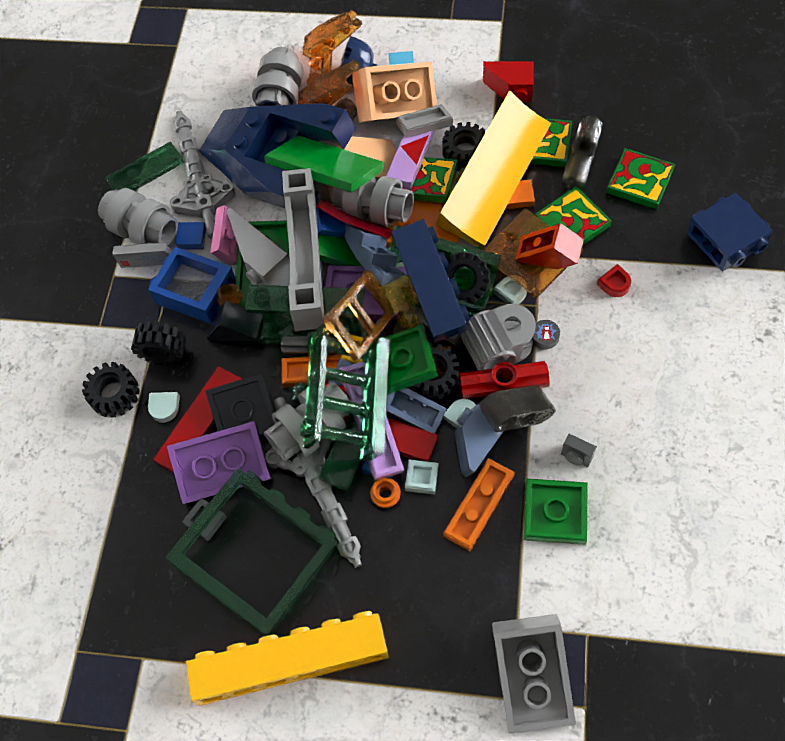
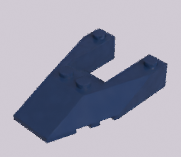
M324 103L227 109L221 113L199 152L244 194L285 208L282 171L287 170L266 164L264 155L298 135L345 149L356 130V126L345 109ZM315 190V199H316V197H317V195H318V192Z

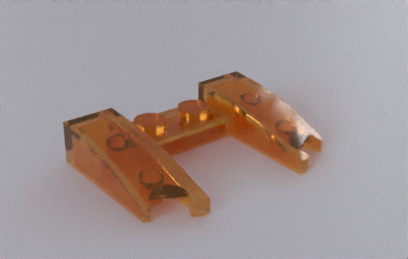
M350 10L333 17L304 36L303 55L310 59L308 63L310 68L307 86L299 91L298 104L324 103L332 105L352 89L353 86L346 81V78L359 70L360 63L354 60L331 70L333 50L362 26V21L355 18L357 16L355 11Z

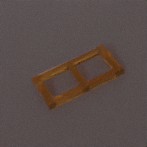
M366 270L335 307L326 314L323 322L330 332L335 334L353 361H357L397 311L380 288L379 282L373 273ZM364 286L384 311L375 324L355 298ZM347 305L367 331V335L358 346L338 319V316Z

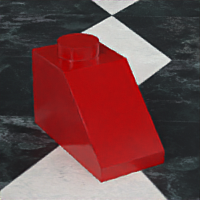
M483 61V83L503 99L511 91L521 102H532L534 61Z
M559 223L522 235L515 260L520 263L552 269L576 265L580 258L584 239Z

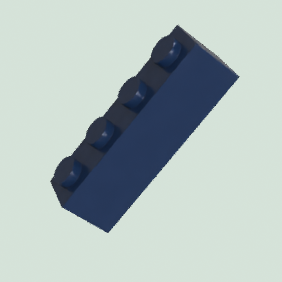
M425 219L392 231L394 242L434 343L467 331L466 322L470 320L465 304L459 305L455 296L460 294L455 279H448L445 269L449 268L444 252L438 253L435 243L439 241L433 226L427 227Z

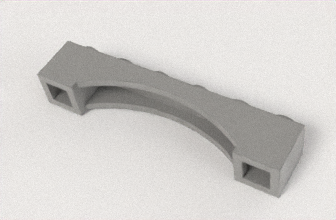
M311 169L282 171L290 257L289 305L295 331L325 328L315 190Z

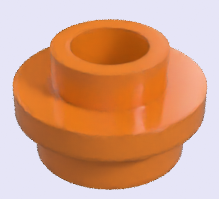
M382 478L372 485L370 495L375 505L381 508H390L399 501L401 491L396 481ZM384 490L391 492V495L387 498L380 496Z

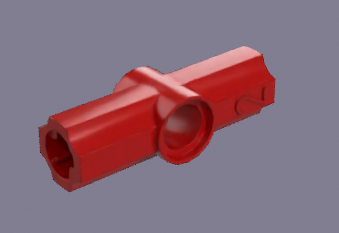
M545 361L519 365L501 362L492 369L459 373L462 399L492 395L507 398L513 395L514 392L550 386L549 371ZM507 378L510 382L502 383L498 379Z

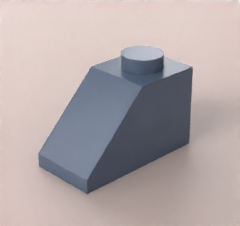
M480 403L472 409L466 407L456 420L460 425L454 434L461 474L465 477L476 471L507 427V424Z

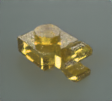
M403 275L379 287L389 313H398L397 320L401 329L406 327L411 329L419 325V320L412 305L419 301L409 275Z

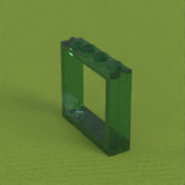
M237 468L165 558L171 565L264 636H268L273 633L335 550L337 540L334 539L335 533L323 524L318 527L309 520L311 516L301 507L296 506L293 509L285 503L286 497L278 490L272 488L269 491L260 484L262 480L250 470L245 473ZM240 485L244 486L322 544L268 618L184 556Z

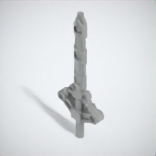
M179 110L176 112L174 128L175 132L179 133L180 136L178 143L181 154L185 158V169L189 179L184 181L185 187L178 196L171 198L170 205L174 213H183L203 218L208 238L212 239L215 223L213 215L216 214L215 212L218 207L223 206L229 199L235 196V189L231 182L216 181L210 174H205L203 163L197 153L199 149L196 138L192 137L190 132L192 129L191 121ZM214 187L215 191L208 194V191ZM189 195H196L195 199L188 198Z
M279 397L273 401L277 410L287 404L284 397ZM321 434L316 438L320 442L318 449L306 458H302L296 453L297 457L292 462L289 459L284 461L272 447L265 455L268 466L274 469L279 467L286 471H293L300 478L305 476V481L312 495L316 497L322 509L321 514L328 529L332 528L339 541L336 546L341 556L347 558L355 568L361 566V556L359 554L361 545L356 536H351L346 524L348 519L341 504L337 503L331 490L332 486L325 471L322 470L326 465V452L329 451L330 444L335 440L336 435L330 439Z

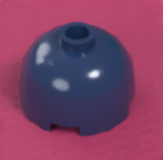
M353 36L349 37L341 59L340 72L336 76V85L353 89L352 71L364 67L377 66V64L373 63V51L366 42Z

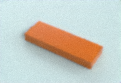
M488 458L444 531L443 537L471 551L512 481L515 472Z

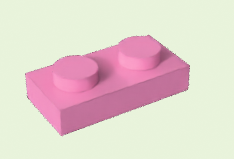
M223 205L216 209L210 253L227 265H231L237 261L238 243L226 212L229 208Z

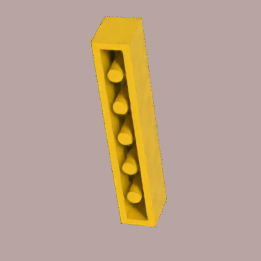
M365 611L355 614L353 620L341 622L340 619L328 620L322 623L321 628L309 630V627L296 628L290 631L289 636L278 638L277 635L264 636L259 639V643L246 646V643L232 644L227 647V651L217 654L214 651L200 652L195 655V659L186 661L191 701L198 706L388 659L389 655L379 614L372 615L371 611Z

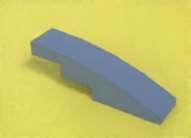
M344 222L346 230L344 237L364 269L381 285L406 287L409 276L396 268L398 256L385 248L387 238Z
M341 358L328 384L334 382L337 385L343 386L339 369L340 367L352 365V363ZM372 372L386 414L411 426L435 434L447 408L408 388L382 396L379 391L376 374Z

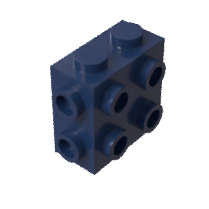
M734 193L727 198L721 197L705 211L703 209L697 211L690 219L691 222L687 234L723 272L731 266L733 268L738 267L749 255L753 253L757 255L764 251L769 245L768 240L773 230L766 220L760 218L746 200H743L737 193Z

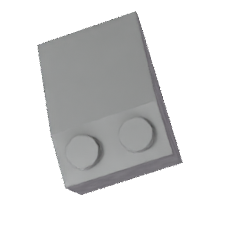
M229 208L226 212L247 269L246 276L253 285L251 290L260 300L265 298L273 305L289 291L290 260L288 254L233 209Z
M557 614L493 622L494 641L509 733L576 725L562 628Z

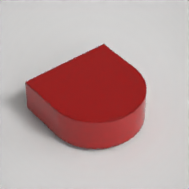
M616 264L597 279V285L612 297H622L630 289L631 277L621 266Z

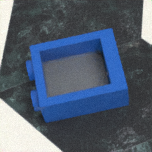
M174 247L170 255L165 257L162 268L157 276L152 278L148 291L155 304L211 324L214 313L226 301L234 287L235 275L231 266Z

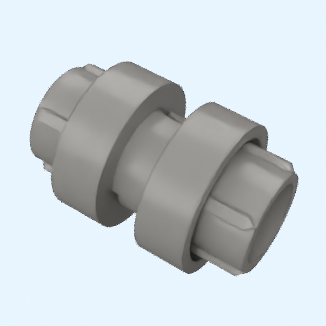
M276 47L261 58L252 93V99L257 106L297 105L304 69L293 50L287 47Z
M382 176L377 182L375 177H373L352 193L334 187L332 203L349 215L362 220H366L370 215V220L373 224L390 228L396 221H408L413 209L414 194L412 190L403 189L400 179Z
M129 188L115 189L114 191L107 192L99 203L98 214L105 223L107 230L122 238H130L135 244L166 242L169 245L176 236L178 221L171 214L169 207L154 199H146L144 195Z
M331 382L323 389L313 384L298 395L301 405L296 409L286 404L272 414L275 424L267 429L264 434L271 446L284 461L296 453L302 458H306L320 447L316 439L317 437L324 434L331 439L346 428L343 418L353 411V407L344 392L334 382Z

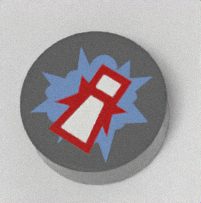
M551 320L538 321L532 337L534 345L541 349L555 347L560 338L558 325Z

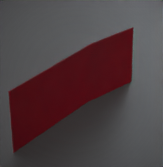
M324 199L316 205V207L342 222L387 239L392 235L391 230L349 215Z

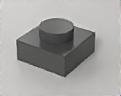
M568 434L563 443L561 455L565 456L566 460L574 465L589 467L597 446L572 434Z
M200 498L182 523L203 539L209 541L227 516L206 500Z

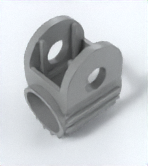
M506 304L493 310H484L477 313L466 322L467 331L459 334L478 371L492 369L501 362H508L514 365L524 360L530 354L533 346L532 337L535 333L536 321L533 314L527 308L518 304Z

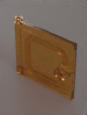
M526 208L480 253L482 257L523 287L534 298H538L567 268L552 269L520 263L515 260L522 235L550 227Z

